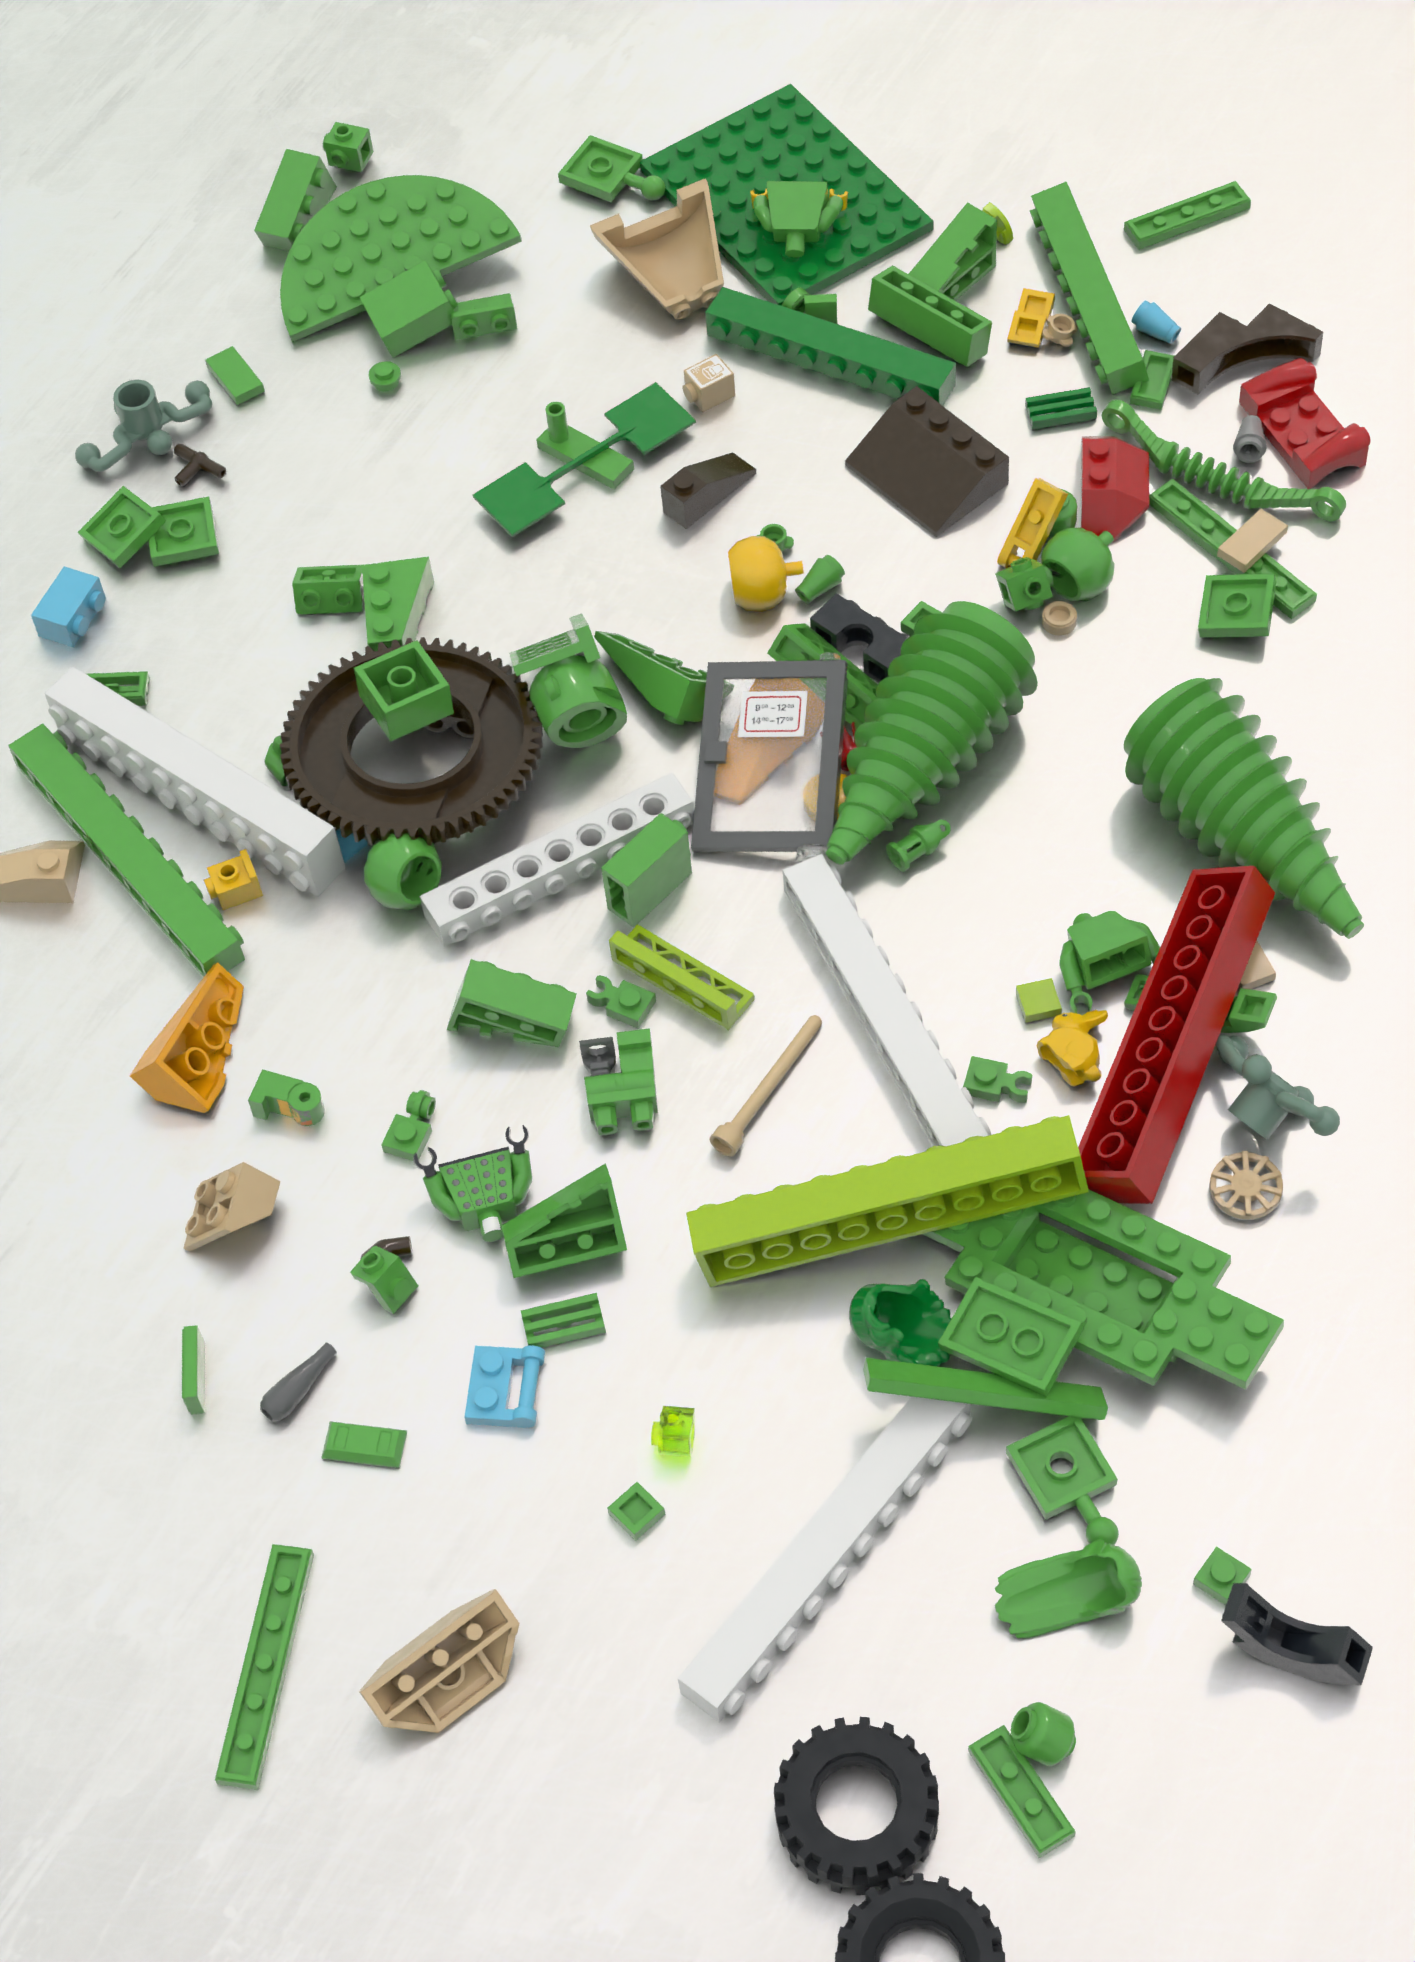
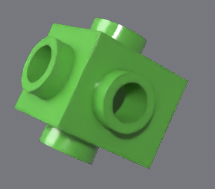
M335 122L330 132L323 139V150L326 152L328 165L362 172L374 152L370 130L368 128Z
M1033 558L1017 559L1010 564V568L995 573L1004 605L1015 612L1021 609L1032 610L1044 604L1043 600L1053 597L1050 585H1053V578L1049 568Z

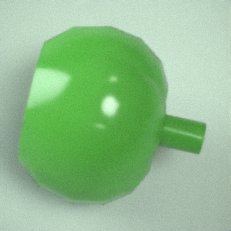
M1065 528L1055 534L1048 541L1041 555V564L1046 565L1049 570L1052 569L1060 574H1052L1050 570L1053 578V585H1050V587L1070 601H1090L1105 591L1113 581L1115 569L1112 553L1108 548L1114 541L1111 533L1104 531L1097 536L1092 531H1087L1083 528Z
M404 833L398 839H396L395 834H390L386 841L381 839L368 852L367 861L364 866V882L369 888L371 896L384 907L411 910L422 905L421 895L438 887L442 869L441 860L433 843L429 846L421 837L411 840L407 833Z

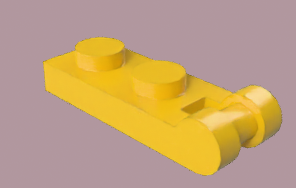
M1035 478L1001 549L997 564L1006 569L1010 568V564L1013 561L1021 558L1017 556L1019 547L1025 550L1022 558L1029 557L1037 561L1068 493L1041 478Z

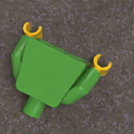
M767 181V188L763 194L757 195L754 193V190L750 192L754 213L763 228L773 233L774 241L786 242L785 254L795 258L804 255L805 242L819 241L820 234L826 232L840 211L847 208L848 199L847 191L843 195H835L834 189L829 190L828 199L827 182Z

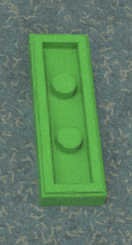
M1004 1724L968 1746V1752L1038 1858L1075 1837V1829L1026 1756L1016 1750L1013 1737Z

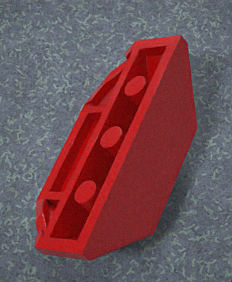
M1081 436V528L1092 531L1097 536L1104 531H1108L1114 538L1113 542H1115L1122 535L1123 531L1129 528L1149 509V452L1115 436Z

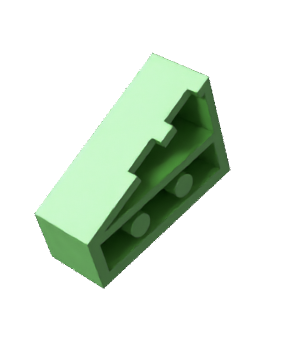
M290 149L285 150L254 229L264 246L290 251L296 237L319 210L327 205L337 186L320 156Z
M967 202L908 274L956 301L996 267L997 219Z
M429 556L362 565L368 646L374 651H378L380 642H383L387 648H390L392 641L397 639L401 646L405 644L407 638L415 641L421 615H424L426 610V599L429 590L432 591L434 585Z
M471 959L458 990L446 1030L457 1032L459 1026L480 1029L479 1034L481 1036L491 1037L492 1032L497 1031L514 1034V1041L559 1047L567 1031L577 993L568 991L565 987L558 984H546L534 980L524 973H513L497 968L494 964L487 961Z
M606 1163L501 1226L513 1278L627 1250L612 1180Z

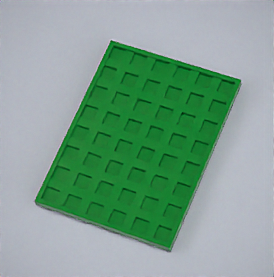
M791 83L640 161V171L646 177L655 175L664 181L666 187L664 196L675 207L677 206L678 189L706 178L709 186L719 252L768 302L782 306L785 298L796 288L801 287L810 295H813L934 230V220ZM767 181L827 182L828 199L830 189L835 190V195H843L845 191L848 192L847 208L840 211L826 232L820 234L818 242H805L804 255L795 258L785 254L786 242L774 241L773 233L763 228L754 213L750 192L754 190V193L757 195L763 194L767 188Z

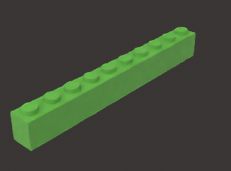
M42 723L8 745L15 764L203 977L217 962L229 971L245 960L241 949L244 941L236 928L232 925L228 928L226 927L217 907L213 903L207 905L202 900L203 895L193 881L187 883L182 878L184 875L178 864L173 859L167 861L163 857L164 852L158 842L153 837L147 839L144 836V830L139 821L133 815L129 818L124 813L125 809L120 800L114 794L111 796L107 795L105 792L106 788L101 779L95 773L89 775L82 758L76 752L70 754L65 740L57 731L52 734Z

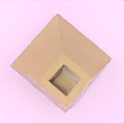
M245 1162L202 1181L195 1192L196 1204L193 1215L185 1227L187 1237L183 1249L190 1252L272 1215L281 1181Z

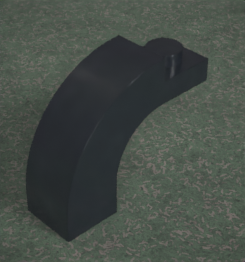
M1233 1583L1221 1622L1235 1633L1232 1641L1235 1645L1264 1663L1307 1679L1338 1685H1362L1373 1646L1350 1626H1323L1295 1619L1273 1607L1247 1583Z

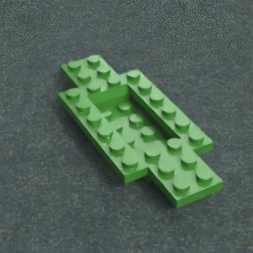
M1091 1190L1087 1193L923 1234L960 1252V1255L944 1277L947 1286L966 1294L974 1278L978 1277L1082 1322L1084 1329L1074 1348L1152 1386H1155L1170 1361L1174 1363L1177 1358H1181L1246 1390L1284 1329V1319L1216 1288L1231 1265L1230 1254ZM1039 1213L1177 1278L1172 1283L1040 1221Z

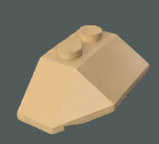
M493 1589L450 1611L385 1660L360 1689L359 1693L383 1727L439 1733L506 1681L515 1636L518 1633L520 1623L499 1592Z

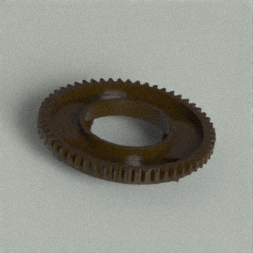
M421 637L419 643L450 686L454 711L453 714L424 727L433 732H443L448 728H453L459 735L474 739L466 756L447 773L424 782L402 784L383 781L367 774L351 757V749L356 736L374 718L359 696L354 668L402 646L397 639L392 641L390 648H387L383 642H380L378 651H374L367 646L363 656L356 651L352 652V661L343 657L340 658L341 667L332 664L328 665L329 675L319 672L317 674L319 682H308L309 691L301 690L299 692L301 700L293 701L294 710L287 712L289 721L283 722L285 732L281 733L280 756L285 779L288 782L289 789L293 791L295 800L300 801L301 807L308 809L309 812L335 827V831L341 829L342 837L346 838L353 833L355 842H360L364 837H367L368 843L371 846L377 840L382 839V841H386L390 834H395L396 839H398L405 833L409 834L411 840L421 837L426 841L427 845L431 846L432 843L435 844L440 841L445 843L447 839L454 837L458 839L464 833H473L474 829L479 826H486L488 820L498 818V813L501 810L507 811L511 801L518 800L519 791L525 792V781H532V771L538 769L537 760L541 759L540 749L543 748L542 722H540L530 700L528 684L526 681L521 682L520 675L516 676L515 673H512V666L506 665L503 667L502 659L492 660L491 653L488 651L480 655L479 647L477 646L467 651V644L463 642L457 648H454V643L451 639L444 646H440L439 638H435L431 645H427L425 637ZM407 638L404 645L413 642L412 639Z

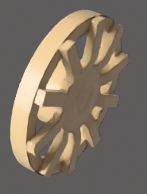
M1242 1151L1229 1156L1225 1155L1216 1164L1211 1173L1209 1189L1213 1201L1223 1212L1235 1218L1250 1220L1266 1216L1277 1207L1283 1193V1179L1280 1170L1267 1156ZM1242 1161L1243 1170H1239L1234 1162ZM1249 1161L1257 1163L1253 1171L1249 1170ZM1228 1166L1234 1175L1223 1173L1221 1170ZM1263 1167L1270 1172L1262 1176L1258 1175ZM1216 1179L1226 1180L1231 1184L1216 1188ZM1275 1179L1277 1188L1263 1185L1262 1183ZM1230 1191L1232 1197L1226 1203L1220 1197V1194ZM1261 1191L1275 1194L1273 1200L1268 1202L1261 1194ZM1258 1200L1263 1206L1262 1208L1251 1210V1202ZM1236 1201L1245 1203V1210L1232 1206Z

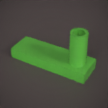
M551 402L546 406L548 428L536 439L538 449L567 464L600 443L567 425L564 404L561 402ZM607 448L575 469L615 490L634 470V462L619 452Z

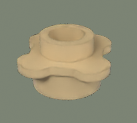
M1066 314L1049 316L1047 318L1048 326L1043 329L1042 336L1046 340H1051L1064 347L1071 346L1073 343L1072 335L1078 329L1074 320Z

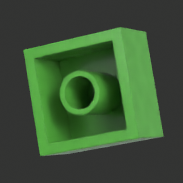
M418 640L354 668L359 696L390 742L454 713L450 686Z

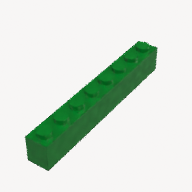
M725 287L721 288L705 312L708 336L769 355L775 359L799 365L805 369L829 375L832 378H838L859 385L862 388L886 394L892 398L899 399L917 386L943 406L956 386L955 362Z

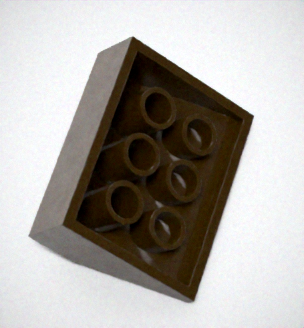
M917 386L892 403L845 460V465L935 537L939 536L1009 484V456Z

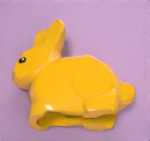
M1093 1010L1086 1012L1084 1015L1072 1012L1057 1015L1051 1022L1053 1030L1048 1036L1041 1038L1037 1042L1036 1046L1039 1056L1043 1060H1048L1061 1072L1062 1078L1072 1087L1082 1085L1085 1081L1097 1082L1102 1077V1071L1099 1069L1100 1054L1098 1043L1088 1032L1095 1026L1105 1022L1108 1018V1012L1106 1010Z

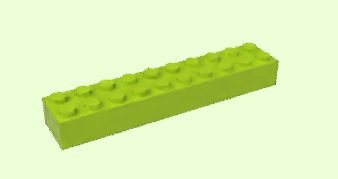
M1070 1115L1063 1117L1051 1116L1036 1124L1024 1127L1011 1126L1000 1133L984 1137L972 1136L961 1143L949 1146H933L925 1152L914 1155H897L889 1158L886 1162L870 1166L858 1165L852 1167L847 1172L831 1176L818 1175L810 1181L796 1185L784 1184L775 1187L772 1191L756 1195H740L733 1201L717 1205L704 1204L698 1207L697 1210L686 1212L693 1253L709 1286L714 1287L1087 1193L1089 1190Z

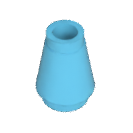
M1146 300L1137 308L1131 320L1136 325V330L1166 341L1169 344H1172L1177 339L1182 330L1155 302L1149 303Z

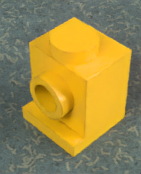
M246 849L239 851L240 856L207 867L210 877L203 879L210 899L218 897L222 910L263 896L256 872Z

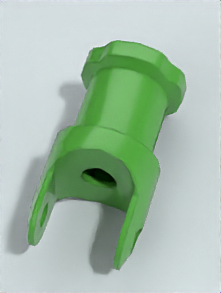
M940 819L935 823L927 825H915L909 830L910 834L897 843L890 842L886 845L890 861L901 872H905L910 868V863L922 855L929 856L937 849L940 840L950 833V824L946 820ZM941 825H943V826L945 827V831H944V832L942 831V829H941V827H940Z

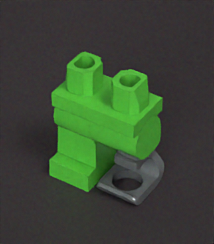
M650 1028L616 1032L621 1072L610 1073L616 1063L613 1037L579 1041L584 1067L591 1073V1076L584 1077L590 1119L595 1122L598 1134L601 1136L618 1132L617 1118L632 1117L634 1130L641 1131L653 1128L654 1113H658ZM598 1045H604V1046H605V1047L599 1048V1049H591V1048H589V1047L598 1046Z

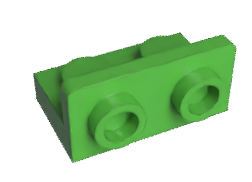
M510 293L457 302L458 307L454 308V312L451 313L455 340L517 329L515 310Z
M362 565L297 568L292 582L297 614L361 612L363 610Z

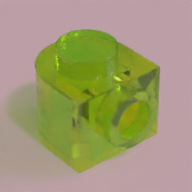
M663 1405L662 1412L660 1413V1422L653 1421L651 1445L658 1446L659 1454L691 1457L695 1440V1408Z

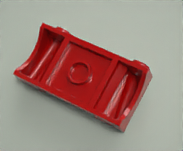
M1298 358L1242 383L1239 403L1249 416L1253 415L1260 418L1264 435L1306 488L1311 489L1336 469L1345 466H1358L1360 468L1365 466L1371 438L1367 429L1363 426L1360 427L1356 423H1351L1345 428L1314 391L1315 380H1317L1315 366L1311 362H1306L1303 358Z

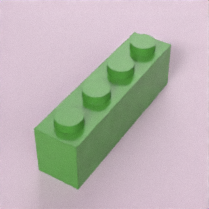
M893 265L872 278L868 305L870 312L966 367L987 354L992 321Z

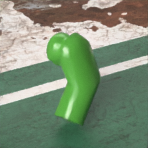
M281 735L274 738L273 743L269 746L265 757V765L282 786H288L280 756L282 740Z

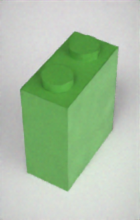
M426 260L359 297L392 358L452 325L451 313L454 312V308L458 307V304L449 289L443 292L442 288L447 286L438 268L432 271Z
M660 813L601 867L607 909L633 928L692 874L688 831L681 822L677 820L672 821Z

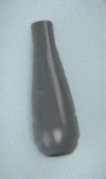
M326 1342L314 1355L279 1380L262 1397L260 1402L261 1412L273 1422L285 1419L304 1398L325 1365L337 1353L335 1348Z

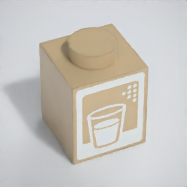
M717 354L683 370L685 385L682 386L683 393L690 403L694 402L702 412L736 396L734 373Z

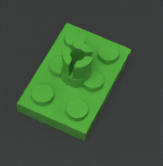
M975 1277L940 1338L938 1345L942 1351L1047 1397L1084 1328L1082 1322Z

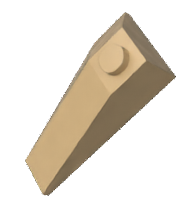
M49 840L1 852L0 902L74 903L85 847L84 841Z

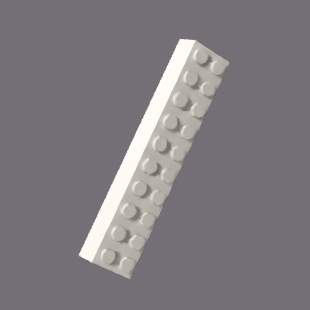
M74 666L44 693L50 707L48 712L55 720L58 728L56 731L63 737L66 744H75L90 759L94 761L99 759L105 763L117 776L122 777L124 775L132 780L141 791L153 793L166 807L170 809L177 808L193 824H202L210 829L217 839L223 842L228 840L239 851L246 849L250 858L255 857L261 861L271 873L275 875L282 874L298 890L303 892L307 890L319 897L345 870L335 827Z

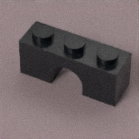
M837 593L810 618V628L840 653L854 645L867 647L863 651L864 673L878 683L888 677L890 663L895 658L901 656L902 644L910 637L888 626L880 617H874L864 611L853 600H847Z

